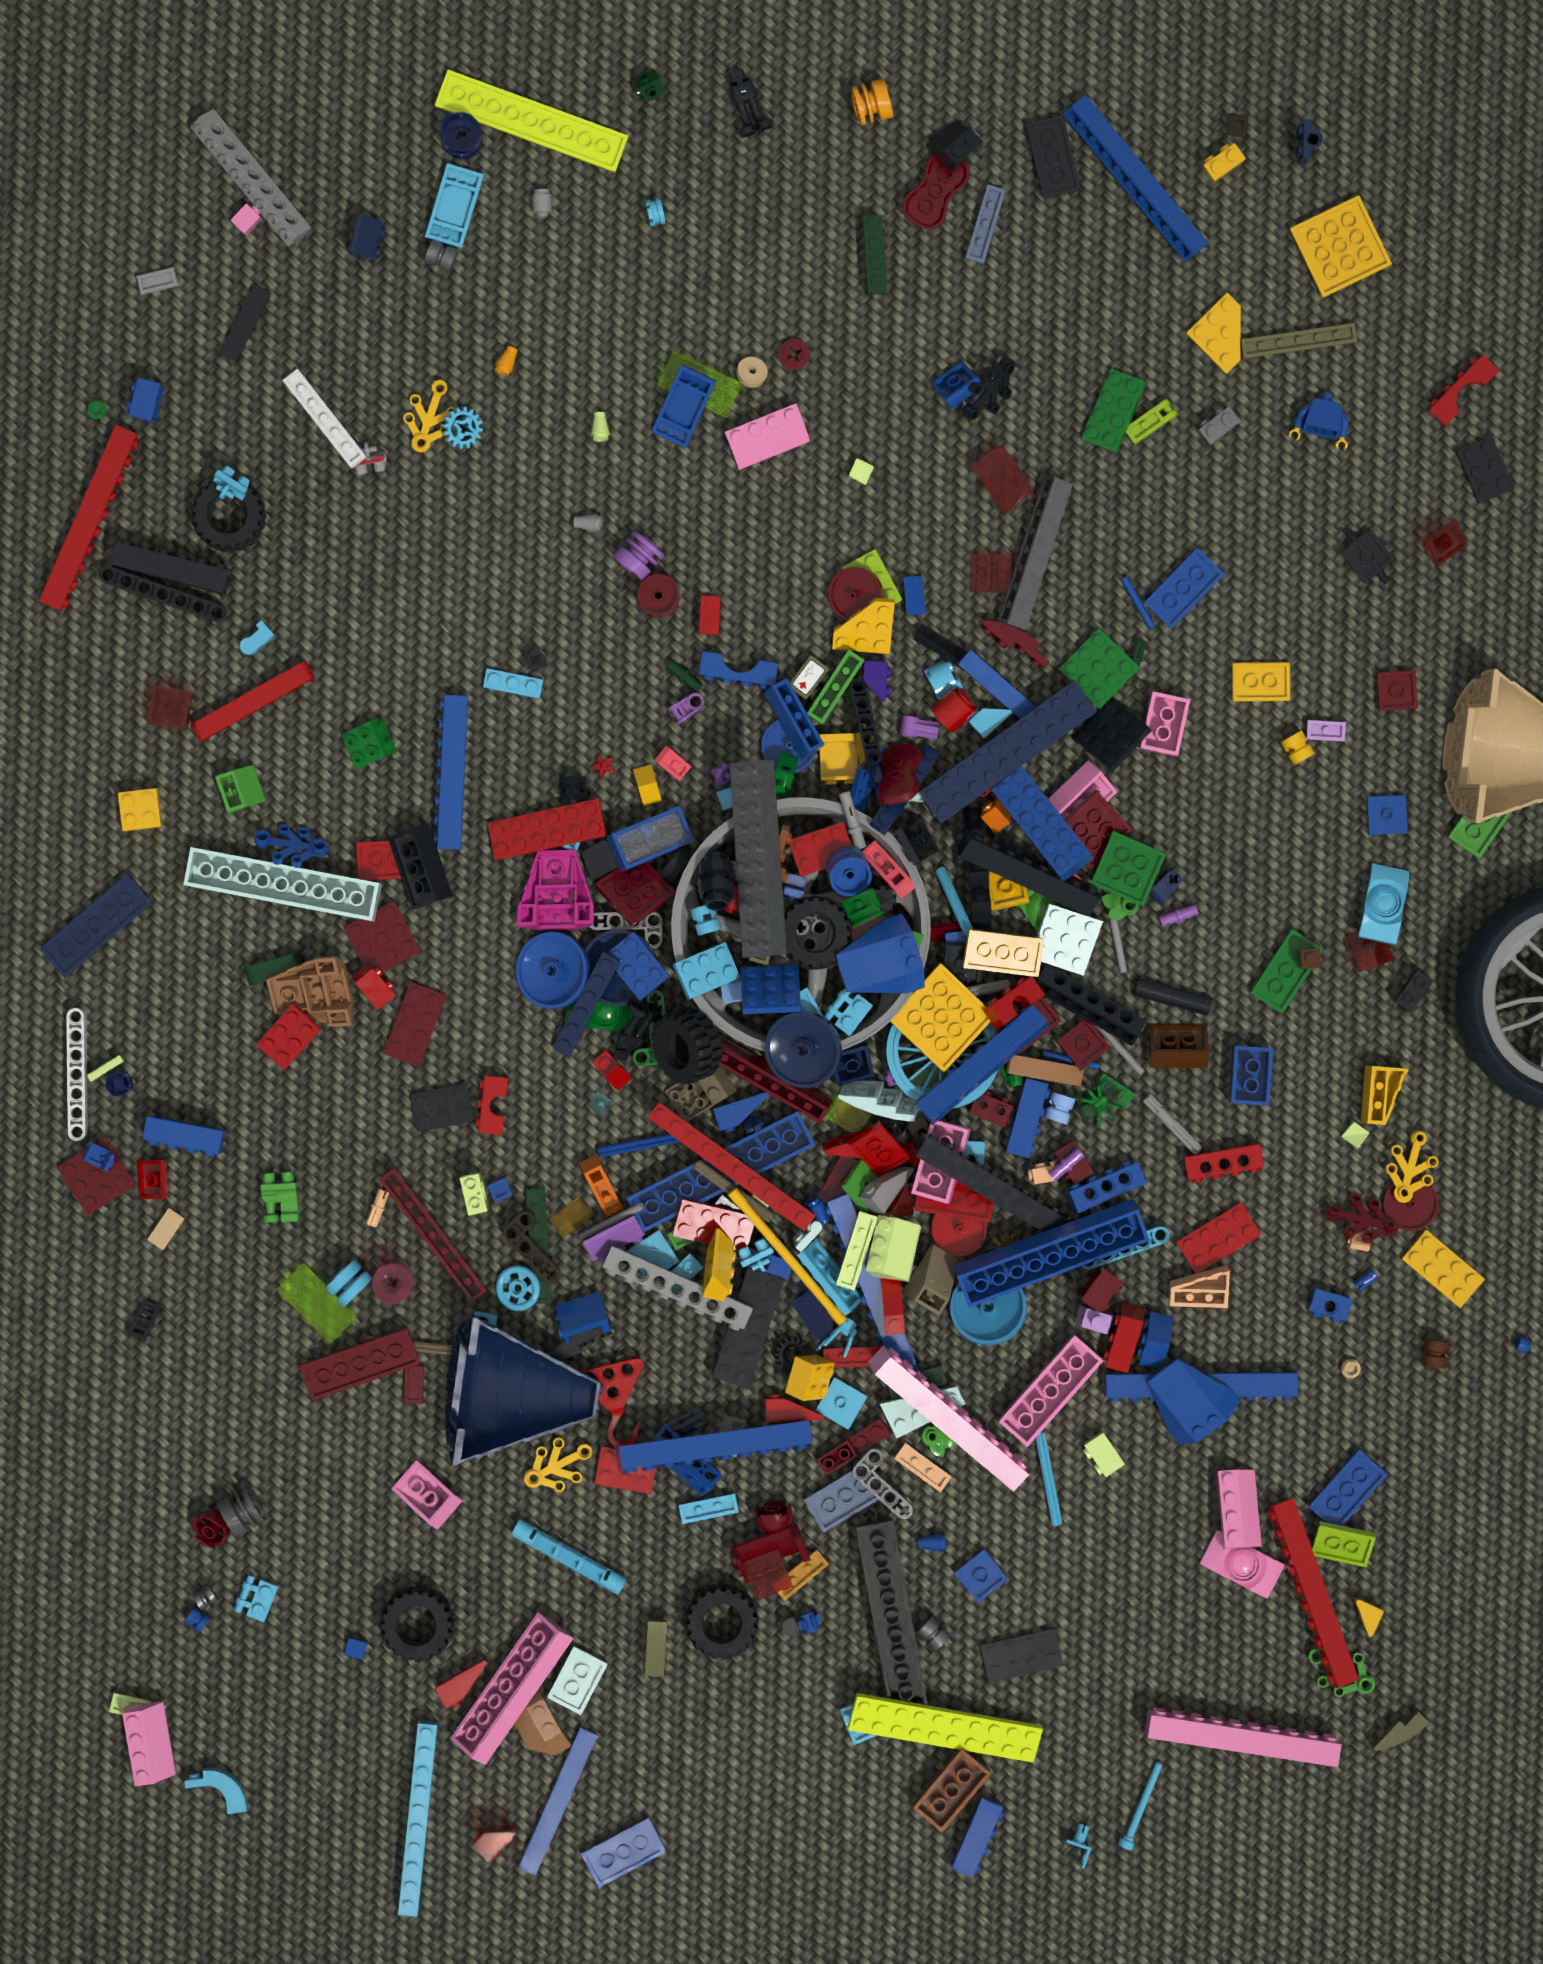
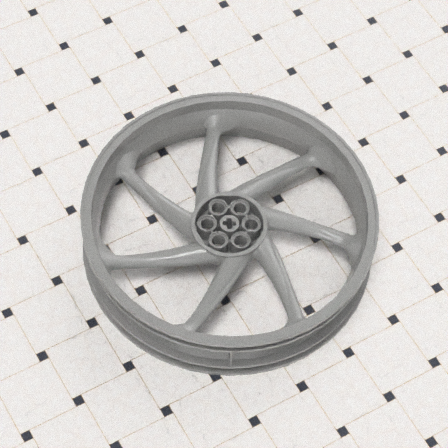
M807 797L777 800L778 817L803 814L826 817L833 820V825L844 822L847 834H849L848 823L840 803ZM856 810L859 824L863 827V835L876 841L909 876L916 887L903 899L896 895V903L902 904L911 916L913 931L924 935L919 947V954L923 967H925L931 926L928 898L916 866L907 860L905 856L906 851L897 842L896 838L889 832L885 836L869 825L872 818ZM733 817L714 830L699 846L680 879L673 903L671 920L672 944L676 963L691 957L688 941V920L692 918L690 910L701 907L696 890V884L699 879V865L708 853L717 852L734 836ZM819 871L803 876L807 880L802 898L811 896L826 897L839 904L845 910L841 902L854 897L843 896L837 892L811 894V888ZM785 894L783 895L784 912L788 905L796 902L786 898L787 895ZM881 896L879 901L880 903H886L887 899L885 896ZM719 914L715 915V918L719 919L721 931L741 939L740 921ZM703 915L704 921L709 920L707 915ZM820 915L807 916L801 920L802 924L806 926V930H803V933H799L797 929V939L801 946L804 947L805 940L812 939L815 942V947L809 951L825 949L833 938V929L830 922ZM819 922L825 925V931L821 934L816 933L814 930L815 924ZM777 955L768 962V965L764 966L795 964L786 955ZM828 968L820 970L808 969V990L819 1009L821 1008ZM711 990L693 998L699 1008L721 1030L736 1040L765 1052L767 1035L752 1030L726 1013L725 1007L730 1003L723 1004L722 992ZM913 992L881 993L876 1012L859 1023L850 1036L845 1032L839 1033L842 1050L866 1040L882 1029L898 1014Z

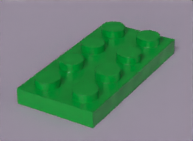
M1110 369L1081 440L1118 453L1147 382Z
M1291 929L1252 988L1250 994L1283 1014L1312 969H1299L1298 950L1320 948L1321 955L1324 949Z

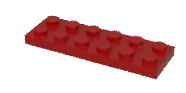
M599 798L488 823L495 861L607 837Z

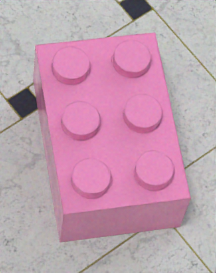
M1151 692L1144 723L1152 731L1140 743L1139 749L1177 757L1179 755L1190 699Z

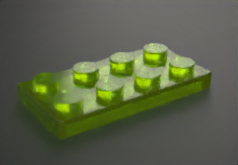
M673 351L657 386L669 392L681 364L716 380L704 409L726 419L742 387V383Z
M303 1263L276 1290L331 1344L358 1316L347 1305L343 1308L337 1302L338 1296L336 1294L331 1296L325 1290L327 1285Z

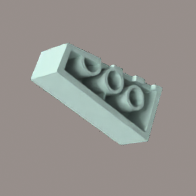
M956 1385L939 1388L944 1396L947 1394L953 1399L954 1404L958 1408L965 1405ZM902 1397L879 1402L896 1438L931 1422Z

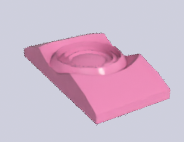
M1216 1530L1200 1561V1564L1267 1599L1285 1564L1254 1548L1223 1550L1222 1532Z

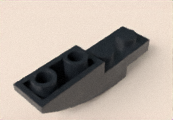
M609 1321L610 1328L612 1330L614 1329V1326L612 1322ZM600 1326L569 1336L570 1344H567L564 1339L550 1356L560 1361L568 1358L572 1361L580 1357L579 1353L582 1352L580 1344L583 1343L586 1346L594 1342L593 1338L599 1335L603 1338L612 1334V1332L604 1333Z

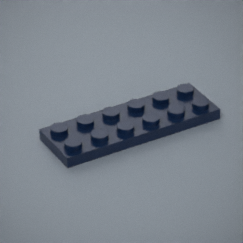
M126 874L44 944L40 950L61 975L66 978L153 902L135 881Z

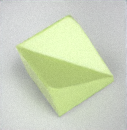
M856 459L848 477L866 485L874 466Z
M1352 1121L1341 1137L1354 1147L1359 1148L1369 1135V1132Z

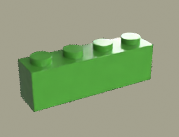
M850 650L847 651L807 712L811 719L820 725L824 724L865 661L863 658Z

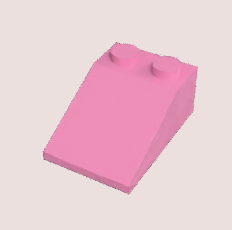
M417 1460L392 1487V1490L437 1530L463 1501Z

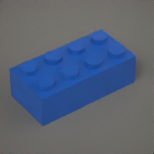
M151 1115L146 1118L143 1140H147V1144L155 1146L164 1143L166 1148L179 1149V1146L185 1147V1151L192 1153L200 1150L204 1151L203 1155L215 1157L223 1152L227 1130Z

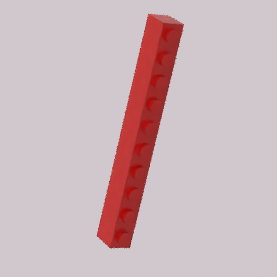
M115 425L39 602L62 612L64 608H68L71 598H69L71 591H75L79 583L77 577L79 573L82 574L85 570L86 563L84 561L87 555L90 556L94 549V545H92L94 538L99 537L102 530L100 528L102 520L105 521L109 514L108 506L115 501L117 496L115 490L118 485L121 486L125 475H123L125 467L129 468L132 462V457H130L132 451L137 450L139 446L138 434Z
M658 1102L648 1116L655 1124L803 1231H805L815 1217V1214L661 1102Z
M1287 1498L1267 1506L1269 1509L1267 1512L1268 1517L1275 1526L1274 1534L1277 1540H1280L1282 1546L1280 1548L1281 1553L1288 1562V1573L1290 1576H1293L1295 1592L1299 1594L1302 1601L1300 1602L1301 1609L1304 1613L1306 1612L1308 1618L1307 1626L1315 1637L1313 1638L1315 1647L1320 1651V1662L1326 1668V1678L1329 1685H1332L1333 1688H1340L1358 1681V1675L1294 1498Z

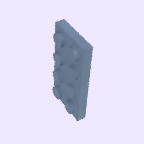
M859 1466L856 1469V1474L862 1476L866 1473L867 1469L864 1466ZM852 1470L804 1499L823 1533L879 1500L854 1477ZM873 1479L870 1482V1486L874 1489L881 1485V1481L878 1479Z

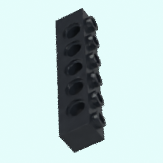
M1047 963L1036 980L1045 994L1044 997L1130 1046L1139 1037L1146 1022L1139 1015Z

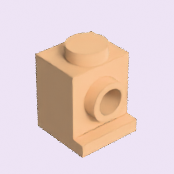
M1049 1161L1048 1166H1046V1162L1034 1164L1035 1168L1027 1170L1029 1181L1033 1180V1184L1055 1181L1048 1174L1055 1167L1054 1161Z

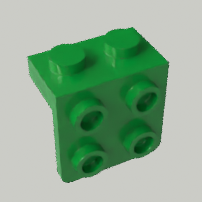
M382 717L366 722L342 735L356 769L363 768L381 758L397 753L395 743L391 739L387 725Z

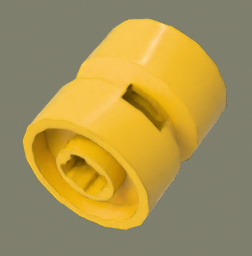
M1302 730L1280 742L1285 752L1290 753L1288 757L1293 766L1315 754L1311 745L1306 744L1307 738Z

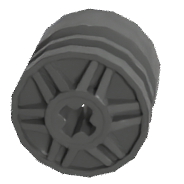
M247 1486L241 1489L242 1494L239 1491L235 1492L236 1502L228 1496L217 1503L223 1519L236 1537L249 1530L247 1521L254 1527L258 1525L257 1520L260 1523L266 1521L260 1501Z

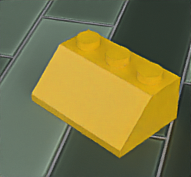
M717 1228L706 1252L702 1297L725 1301L727 1295H731L733 1288L730 1279L734 1275L732 1263L735 1261L736 1252L733 1251L734 1243Z

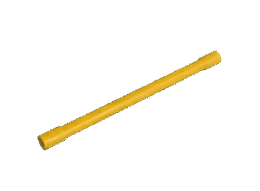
M737 1188L731 1190L728 1193L730 1199L756 1226L824 1306L838 1325L845 1322L847 1317L838 1310L836 1305L749 1205Z

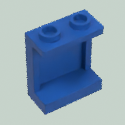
M600 1292L556 1305L557 1313L554 1316L557 1325L560 1324L561 1326L558 1328L560 1338H564L567 1344H570L569 1336L600 1326L604 1333L611 1331Z

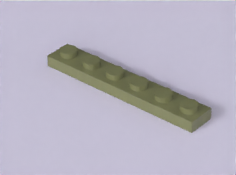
M1355 323L1240 340L1243 359L1358 342Z

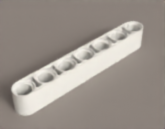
M73 1008L68 1011L66 1016L68 1135L72 1140L79 1141L84 1139L88 1133L87 1032L85 1011L81 1008ZM75 1011L81 1014V1019L78 1022L72 1019V1014ZM75 1030L81 1033L79 1041H75L72 1038V1033ZM74 1050H79L82 1054L78 1061L72 1057ZM75 1069H79L82 1073L79 1080H76L72 1075ZM75 1088H79L82 1091V1096L79 1099L73 1096ZM76 1107L82 1110L80 1118H76L73 1115V1110ZM76 1126L82 1129L81 1137H76L73 1134V1129Z

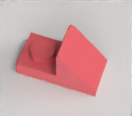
M665 746L654 760L678 781L692 767L668 746Z

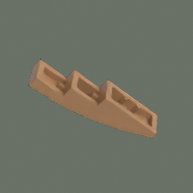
M1015 1055L1008 1061L1006 1073L1081 1086L1084 1069L1080 1072L1073 1065Z

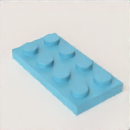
M817 1238L797 1255L801 1263L809 1269L813 1278L820 1283L825 1293L831 1297L838 1310L843 1312L845 1316L862 1301L861 1293L856 1287L855 1290L836 1285L841 1268Z

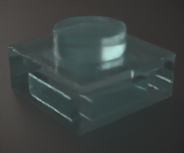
M598 1092L588 1108L604 1118L614 1104V1101Z

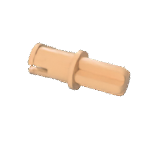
M378 1188L374 1203L370 1205L372 1208L366 1222L368 1225L377 1227L381 1214L385 1211L384 1206L389 1196L388 1191Z

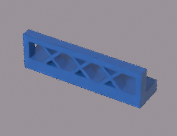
M665 1424L649 1442L665 1440L661 1437L664 1431L670 1435L671 1439L681 1437ZM677 1462L674 1467H670L701 1497L709 1492L722 1476L709 1462L699 1463V1467H694L692 1464L680 1466V1462ZM705 1472H710L715 1477L712 1482L705 1477Z

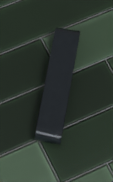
M855 678L850 682L845 695L861 768L871 772L878 766L882 755L867 685L864 680Z

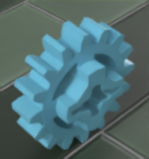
M455 407L454 412L448 411L449 417H443L446 423L441 424V427L445 428V431L441 432V434L447 435L445 441H451L450 446L455 447L457 445V448L462 449L464 445L465 448H470V443L472 445L477 444L475 438H481L478 432L483 431L482 428H479V425L483 422L477 421L479 414H473V409L467 410L466 407H461L460 410L459 407ZM463 415L459 420L455 419L457 416ZM457 424H461L462 427L464 428V430H466V431H462V429L460 428V426L457 425ZM464 436H469L468 439L461 441Z

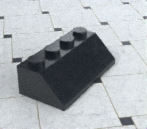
M429 823L388 837L412 910L453 896Z

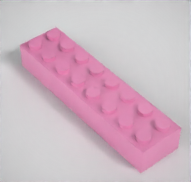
M538 1612L450 1739L471 1759L486 1765L569 1646L573 1637L551 1618Z

